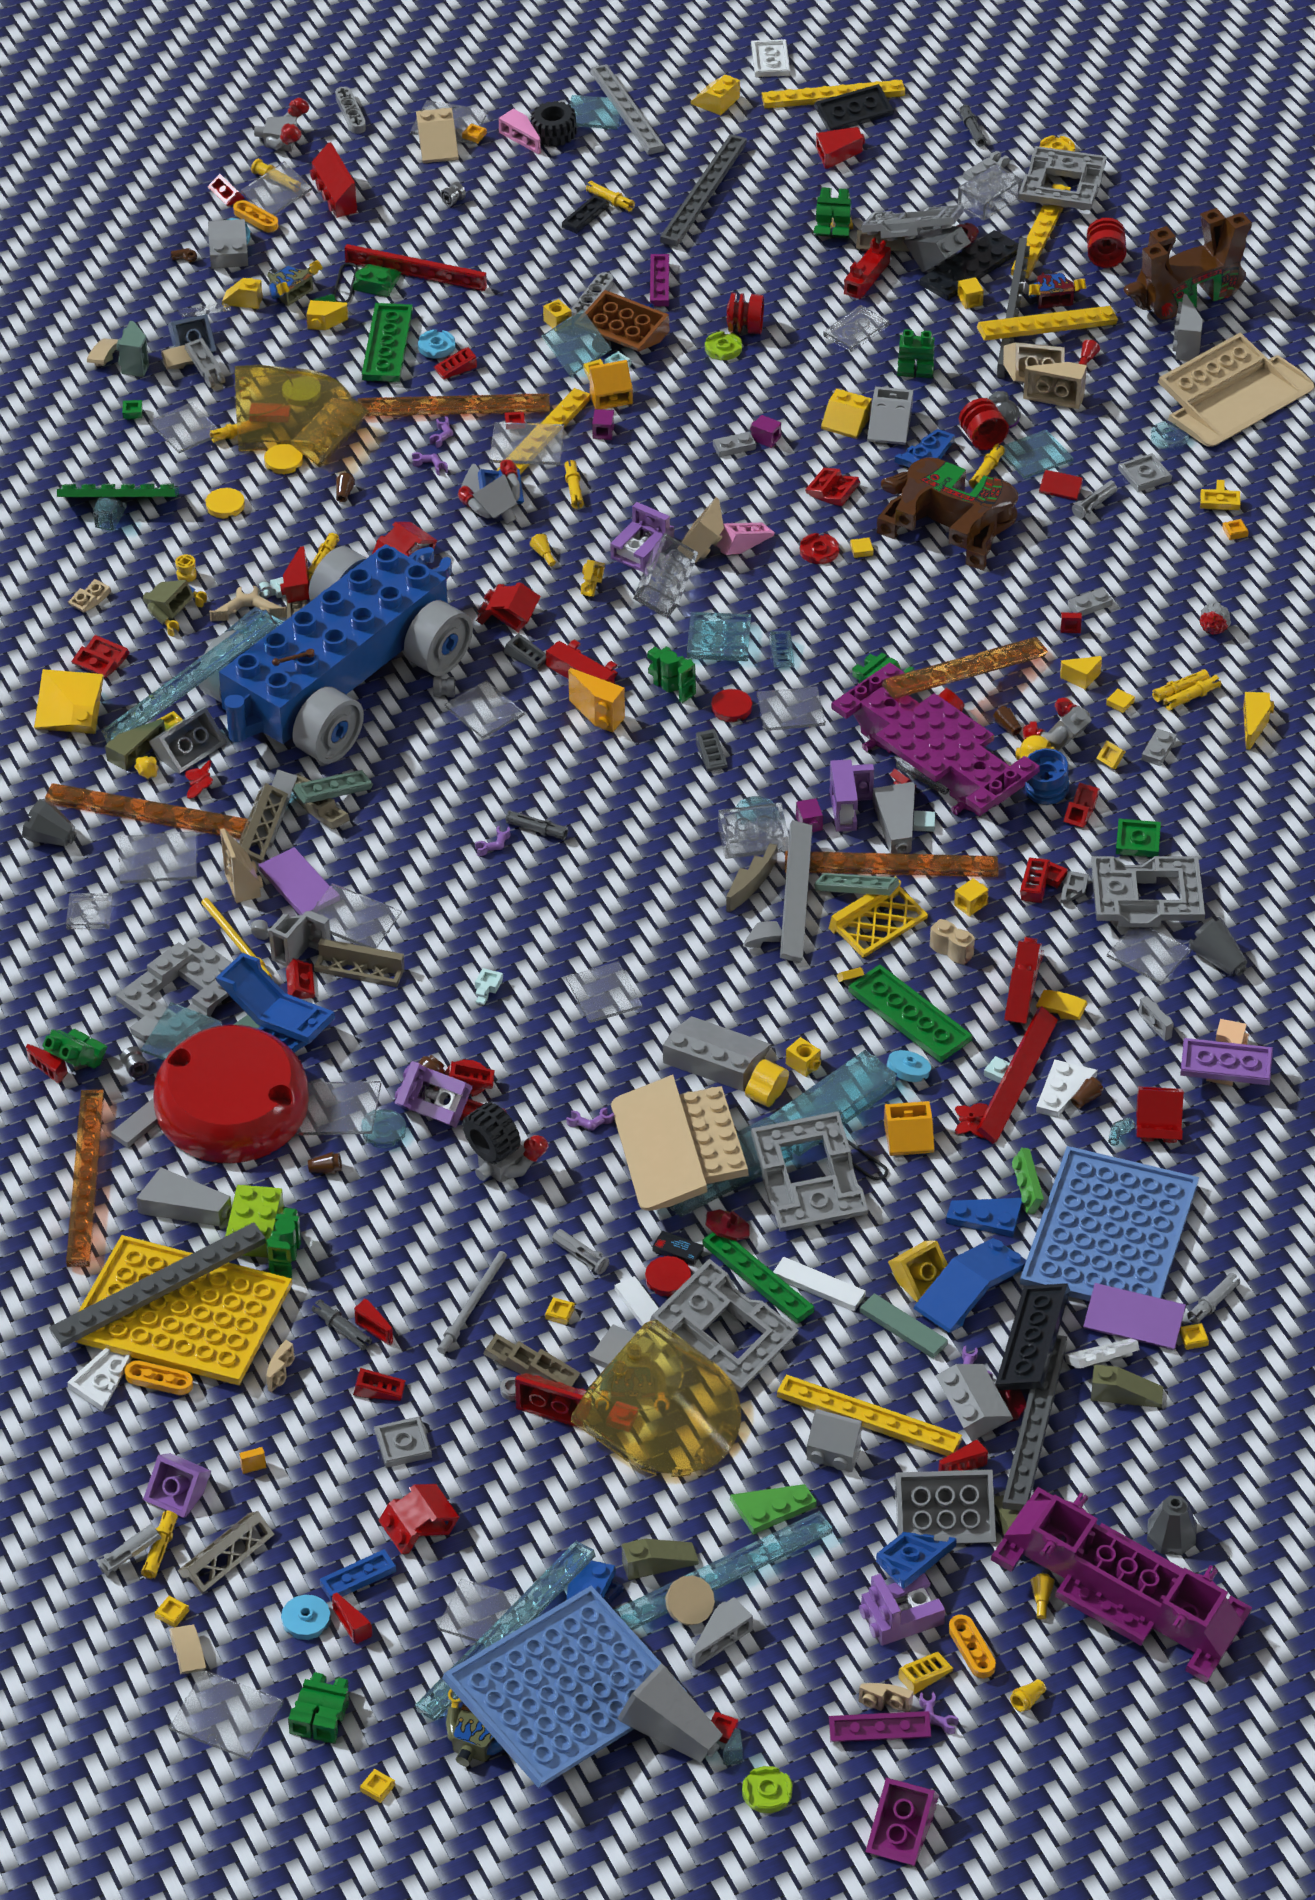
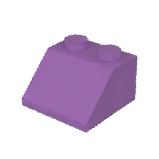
M172 1453L158 1455L143 1500L186 1518L204 1494L211 1470Z

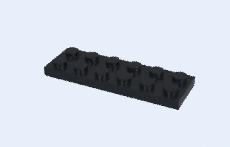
M993 230L920 278L919 285L948 301L958 294V281L975 277L977 280L981 279L1016 256L1019 243Z
M1068 1283L1023 1287L995 1383L998 1391L1043 1388L1070 1292Z

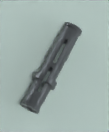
M968 105L961 106L959 112L963 117L964 125L968 127L975 144L978 147L984 146L987 139L977 123L976 115L972 113Z
M511 810L506 815L505 821L507 824L533 830L546 837L549 835L565 840L567 837L568 827L554 824L550 820L536 819Z
M322 1299L315 1302L319 1307L317 1308L313 1305L312 1312L323 1318L326 1325L334 1327L360 1347L361 1350L369 1347L364 1342L371 1344V1337L364 1334L342 1317L340 1311L337 1309L333 1310Z

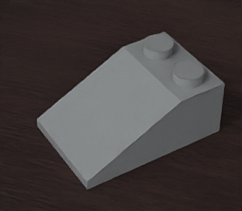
M245 219L208 221L211 269L248 266Z

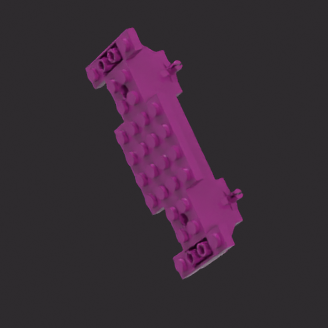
M888 663L831 703V709L845 719L854 714L861 726V733L869 739L862 744L864 751L868 752L871 748L877 746L889 753L893 752L934 782L938 781L950 789L949 795L958 802V804L951 808L952 813H955V815L966 809L980 817L989 809L996 807L1024 787L1025 782L1040 772V766L1026 756H1023L1009 766L986 750L984 747L994 741V734L934 693L919 703L894 686L905 679V672L892 663Z
M1037 1487L1005 1533L1004 1538L992 1554L991 1561L1011 1572L1023 1555L1065 1578L1056 1591V1598L1141 1646L1152 1628L1195 1652L1185 1671L1207 1683L1249 1616L1252 1607L1233 1596H1230L1229 1599L1226 1598L1228 1592L1212 1581L1218 1573L1216 1567L1212 1571L1213 1566H1209L1204 1575L1195 1574L1185 1567L1184 1569L1107 1525L1103 1523L1100 1526L1097 1525L1098 1518L1087 1513L1082 1508L1088 1500L1086 1494L1083 1497L1084 1493H1079L1076 1500L1071 1502L1057 1495L1053 1496Z

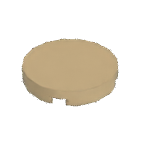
M693 1575L683 1576L675 1580L670 1585L665 1598L666 1608L670 1616L684 1625H695L706 1620L712 1613L715 1603L714 1593L710 1585L702 1578Z

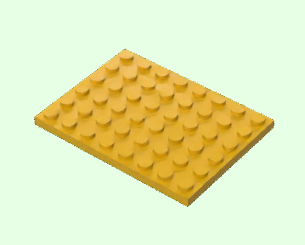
M121 1235L79 1311L193 1253ZM228 1262L75 1342L102 1350L107 1348L110 1349V1352L125 1356L127 1354L140 1360L240 1385L292 1287V1279Z

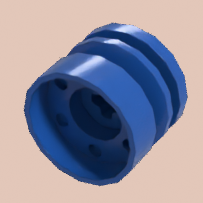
M1047 748L1036 750L1029 754L1027 758L1040 766V772L1025 782L1027 796L1032 801L1043 805L1055 804L1063 800L1069 791L1068 762L1066 757L1057 750Z

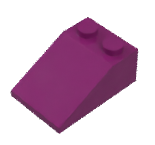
M886 1777L865 1852L915 1866L932 1823L939 1794L935 1790Z

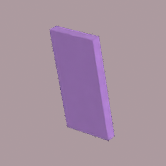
M295 847L258 864L259 871L299 915H303L305 911L318 913L340 902L336 892Z
M1184 1038L1180 1076L1270 1085L1273 1047Z
M1095 1283L1083 1327L1087 1330L1125 1339L1131 1338L1141 1343L1175 1350L1186 1304Z

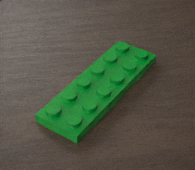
M375 303L362 369V380L400 382L413 313L412 304Z
M172 483L160 484V487H155V484H141L140 487H135V484H122L121 487H115V484H103L101 487H96V484L81 485V488H76V484H64L62 488L57 489V497H176L179 495V487H174Z
M880 964L849 985L848 992L940 1063L972 1041L971 1033Z

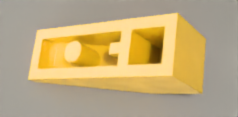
M1245 692L1243 712L1246 750L1251 749L1268 724L1270 713H1274V701H1270V693Z

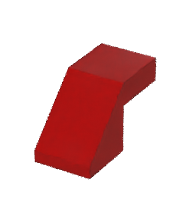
M1079 782L1074 801L1069 802L1063 822L1084 828L1095 808L1100 788Z

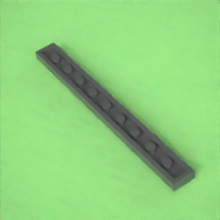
M732 134L728 136L660 236V243L678 247L746 146L747 138Z
M1027 238L1019 239L1006 318L1019 317V309L1017 307L1021 306V296L1019 295L1023 294L1024 284L1021 282H1025L1026 271L1023 270H1027L1028 259L1025 257H1029L1030 254ZM1015 337L1003 338L1001 341L997 364V378H1005L1007 370L1003 365L1004 346L1014 343Z
M253 1222L50 1326V1332L60 1348H63L266 1243V1239Z
M1057 1335L1043 1388L1030 1389L1003 1498V1509L1021 1511L1031 1497L1067 1346V1336Z

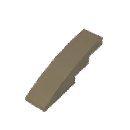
M297 774V780L295 784L308 782L310 780ZM292 791L291 796L294 800L329 828L335 829L350 821L348 813L336 807L334 799L329 798L304 804L295 791Z
M769 843L763 857L754 856L748 870L739 869L726 896V912L730 913L744 903L765 881L777 862L778 845Z
M497 1333L483 1353L519 1374L538 1375L544 1379L561 1382L571 1387L580 1375V1372L543 1349L536 1352L520 1341L515 1345Z

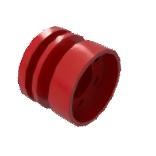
M1101 218L1095 220L1088 227L1087 251L1088 257L1094 265L1101 268H1111L1119 265L1125 259L1127 252L1125 228L1118 220Z
M731 293L726 314L728 332L734 333L735 324H737L738 333H741L743 326L747 325L748 334L761 335L764 316V295L751 294L749 302H745V295L741 293L739 302H737V293Z
M988 398L972 400L960 412L959 424L975 448L980 450L992 449L995 444H1001L1007 437L1009 425L992 400Z

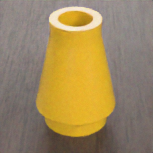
M1036 1679L1032 1683L1014 1689L1010 1696L1012 1706L1020 1712L1030 1710L1046 1691V1686L1041 1680Z

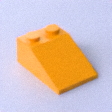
M570 668L568 670L569 701L594 726L613 733L625 718V688Z

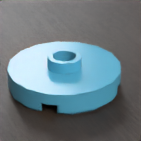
M437 330L426 331L419 337L418 350L422 355L429 358H443L455 350V338L451 333L444 330L442 332Z
M905 1050L894 1051L889 1055L887 1061L888 1070L891 1073L892 1071L897 1073L896 1076L902 1080L920 1082L923 1078L926 1080L929 1077L931 1065L929 1061L917 1053Z
M314 1595L294 1597L286 1603L281 1615L284 1630L292 1634L294 1638L309 1640L320 1636L322 1631L327 1630L331 1619L328 1604L323 1599Z

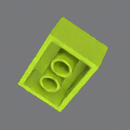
M237 1185L225 1237L254 1222L265 1239L270 1238L271 1232L275 1231L276 1214L283 1213L282 1188ZM267 1243L242 1256L268 1258Z

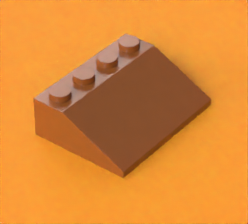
M607 290L600 294L575 323V327L636 351H642L660 343L670 332L669 314Z

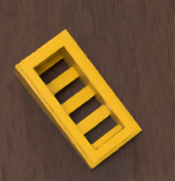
M935 1652L899 1668L898 1678L915 1695L951 1673L953 1667L939 1652ZM937 1661L942 1668L939 1669L934 1662ZM930 1665L934 1671L931 1672L927 1666Z

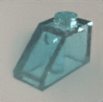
M99 497L93 508L95 528L114 531L127 507V503Z

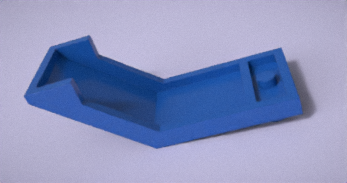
M241 953L216 977L217 983L256 1024L310 1044L335 1019L334 1011L286 994L261 968L260 959L248 954Z
M992 1238L954 1257L918 1300L914 1310L948 1333H951L963 1326L968 1313L990 1287L1023 1271L1027 1260L1021 1257L1018 1252L1012 1251L1003 1245L1000 1240Z

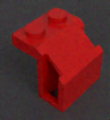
M394 522L392 524L394 528L386 536L378 538L373 553L387 544L409 557L415 551L422 549L417 543L430 544L429 547L434 549L437 540L412 522Z
M516 583L515 586L498 584L494 590L489 589L485 594L484 599L486 601L478 608L477 612L479 615L476 621L483 625L493 615L516 632H519L528 623L541 596L522 583Z
M1138 1086L1136 1136L1141 1137V1141L1153 1142L1154 1138H1160L1166 1143H1177V1140H1182L1183 1089Z
M414 1484L409 1488L411 1492L402 1499L390 1501L378 1520L401 1554H409L419 1536L449 1535L458 1521V1514L437 1484Z

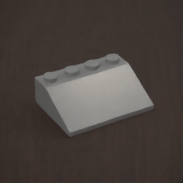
M691 1016L672 1030L663 1044V1063L744 1091L755 1067L764 1059L771 1048V1044Z
M992 1470L898 1472L895 1474L898 1536L903 1532H909L919 1535H934V1540L947 1542L949 1537L957 1538L956 1544L996 1543Z

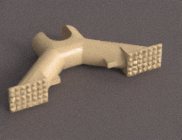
M241 586L236 590V598L215 611H210V621L229 620V616L235 614L242 607H256L260 609V612L268 613L269 618L287 617L286 607H280L260 597V590L257 586H253L254 590L250 594L243 593Z

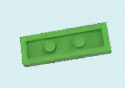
M1021 1148L1013 1158L1012 1167L1016 1174L1017 1185L1021 1192L1026 1213L1035 1214L1044 1198L1030 1149Z

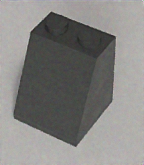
M933 226L934 229L920 230V233L914 239L904 240L905 245L922 272L927 271L971 243L962 227L952 226L951 228L942 229L941 226Z

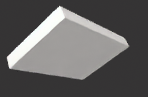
M785 39L751 41L755 77L790 76L788 49Z

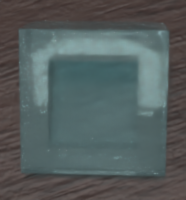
M739 1728L734 1730L724 1748V1765L741 1764L743 1762V1747Z

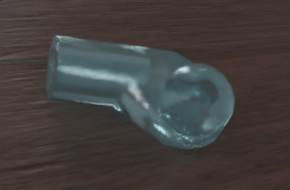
M1126 1118L1113 1123L1108 1143L1112 1146L1118 1145L1120 1136L1132 1131L1135 1126L1134 1121L1131 1118Z

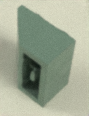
M129 321L127 328L123 329L121 340L117 342V351H119L120 355L118 365L121 366L122 374L144 377L149 367L146 335L134 321Z

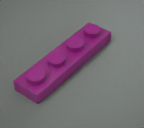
M651 254L650 306H669V254Z
M929 1711L829 1716L830 1743L931 1738Z

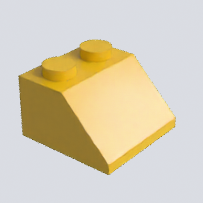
M723 75L705 87L691 100V104L721 116L740 98V80L732 76Z
M836 389L828 401L821 429L857 439L870 419L872 398Z
M937 1240L923 1241L888 1261L897 1283L916 1302H918L948 1265Z

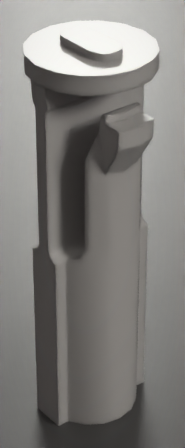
M1110 480L1084 500L1077 501L1072 506L1073 514L1080 519L1085 517L1087 513L1090 514L1094 507L1117 492L1115 482Z
M562 1229L554 1232L552 1236L553 1242L586 1263L589 1270L602 1274L609 1265L607 1257L599 1260L593 1256L602 1257V1252L593 1251Z
M150 1524L111 1553L104 1554V1558L97 1559L98 1567L108 1577L112 1570L115 1572L121 1564L161 1539V1536L155 1527Z

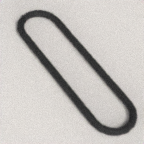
M345 263L340 266L333 293L335 297L343 267L354 266L355 272L348 299L345 301L336 300V302L348 303L351 299L355 273L358 271V267L354 263Z
M848 1140L849 1145L880 1165L885 1170V1173L880 1177H874L852 1162L854 1168L873 1180H882L888 1175V1169L883 1163Z

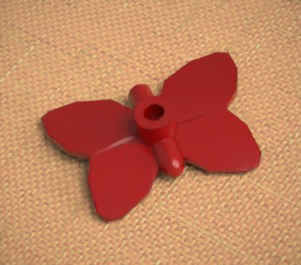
M211 760L201 769L196 768L185 772L186 778L192 781L190 782L192 787L187 792L188 799L198 796L203 789L208 788L212 784L213 779L210 777V773H208L211 767Z
M977 1103L971 1107L965 1105L955 1107L961 1122L957 1125L955 1134L960 1135L971 1131L974 1135L985 1138L976 1129L988 1105Z

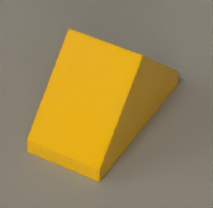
M1095 656L1061 660V679L1086 690L1101 674L1102 657Z

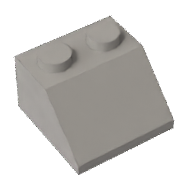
M816 1409L807 1443L806 1460L816 1464L835 1467L838 1470L852 1472L861 1451L862 1421Z

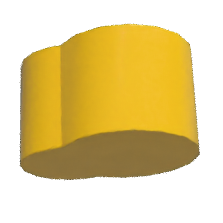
M763 1059L752 1073L751 1079L745 1088V1096L766 1107H770L784 1091L788 1082L789 1071L767 1059Z

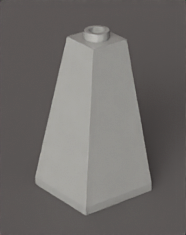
M662 1663L632 1693L617 1718L620 1722L699 1762H702L707 1755L712 1757L720 1748L718 1741L723 1735Z

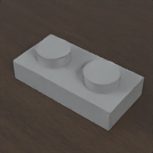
M750 432L714 439L713 447L719 457L755 450L756 442Z
M1103 588L1068 600V607L1073 613H1082V616L1110 607L1113 604V599Z
M1157 728L1143 751L1141 760L1161 766L1173 747L1177 735Z
M1148 996L1141 998L1139 1015L1164 1041L1172 1038V1019L1166 1016L1160 1010L1157 1003L1153 1002Z

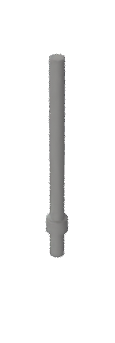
M499 1251L453 1325L449 1326L445 1331L444 1339L437 1348L439 1353L445 1354L450 1345L456 1342L460 1335V1329L506 1259L507 1254L505 1252Z

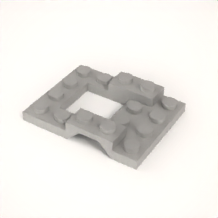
M1035 146L1031 157L1030 169L1028 174H1025L1018 200L1037 202L1044 205H1058L1064 208L1071 207L1080 210H1091L1101 185L1107 156ZM1047 174L1066 176L1072 179L1080 178L1077 191L1043 187Z
M963 205L925 208L924 211L893 213L892 211L873 212L861 225L862 233L867 232V235H875L880 231L881 238H886L887 241L897 240V237L904 236L905 239H914L920 233V229L931 230L934 229L933 226H941L942 229L951 228L963 214L964 207Z
M1091 856L1096 921H1117V927H1161V921H1205L1198 856H1154L1143 865H1124L1114 856ZM1156 877H1178L1180 900H1139L1137 883H1156Z
M197 937L192 938L184 945L178 942L147 965L148 971L118 992L116 994V1001L138 1017L143 1018L147 1016L164 1026L174 1035L176 1040L174 1043L177 1044L208 1021L216 1005L229 996L217 983L216 977L232 962ZM180 976L200 992L192 997L191 1005L176 1015L151 996Z
M839 1111L751 1128V1135L762 1169L763 1183L780 1232L868 1214L869 1209L863 1190L858 1185L853 1170L851 1150ZM822 1139L831 1175L791 1183L780 1147Z
M710 1259L650 1318V1321L668 1334L666 1340L701 1368L706 1365L739 1393L791 1342L799 1331L763 1301L751 1300L737 1290L729 1274ZM725 1310L744 1325L749 1322L763 1333L738 1359L704 1332Z

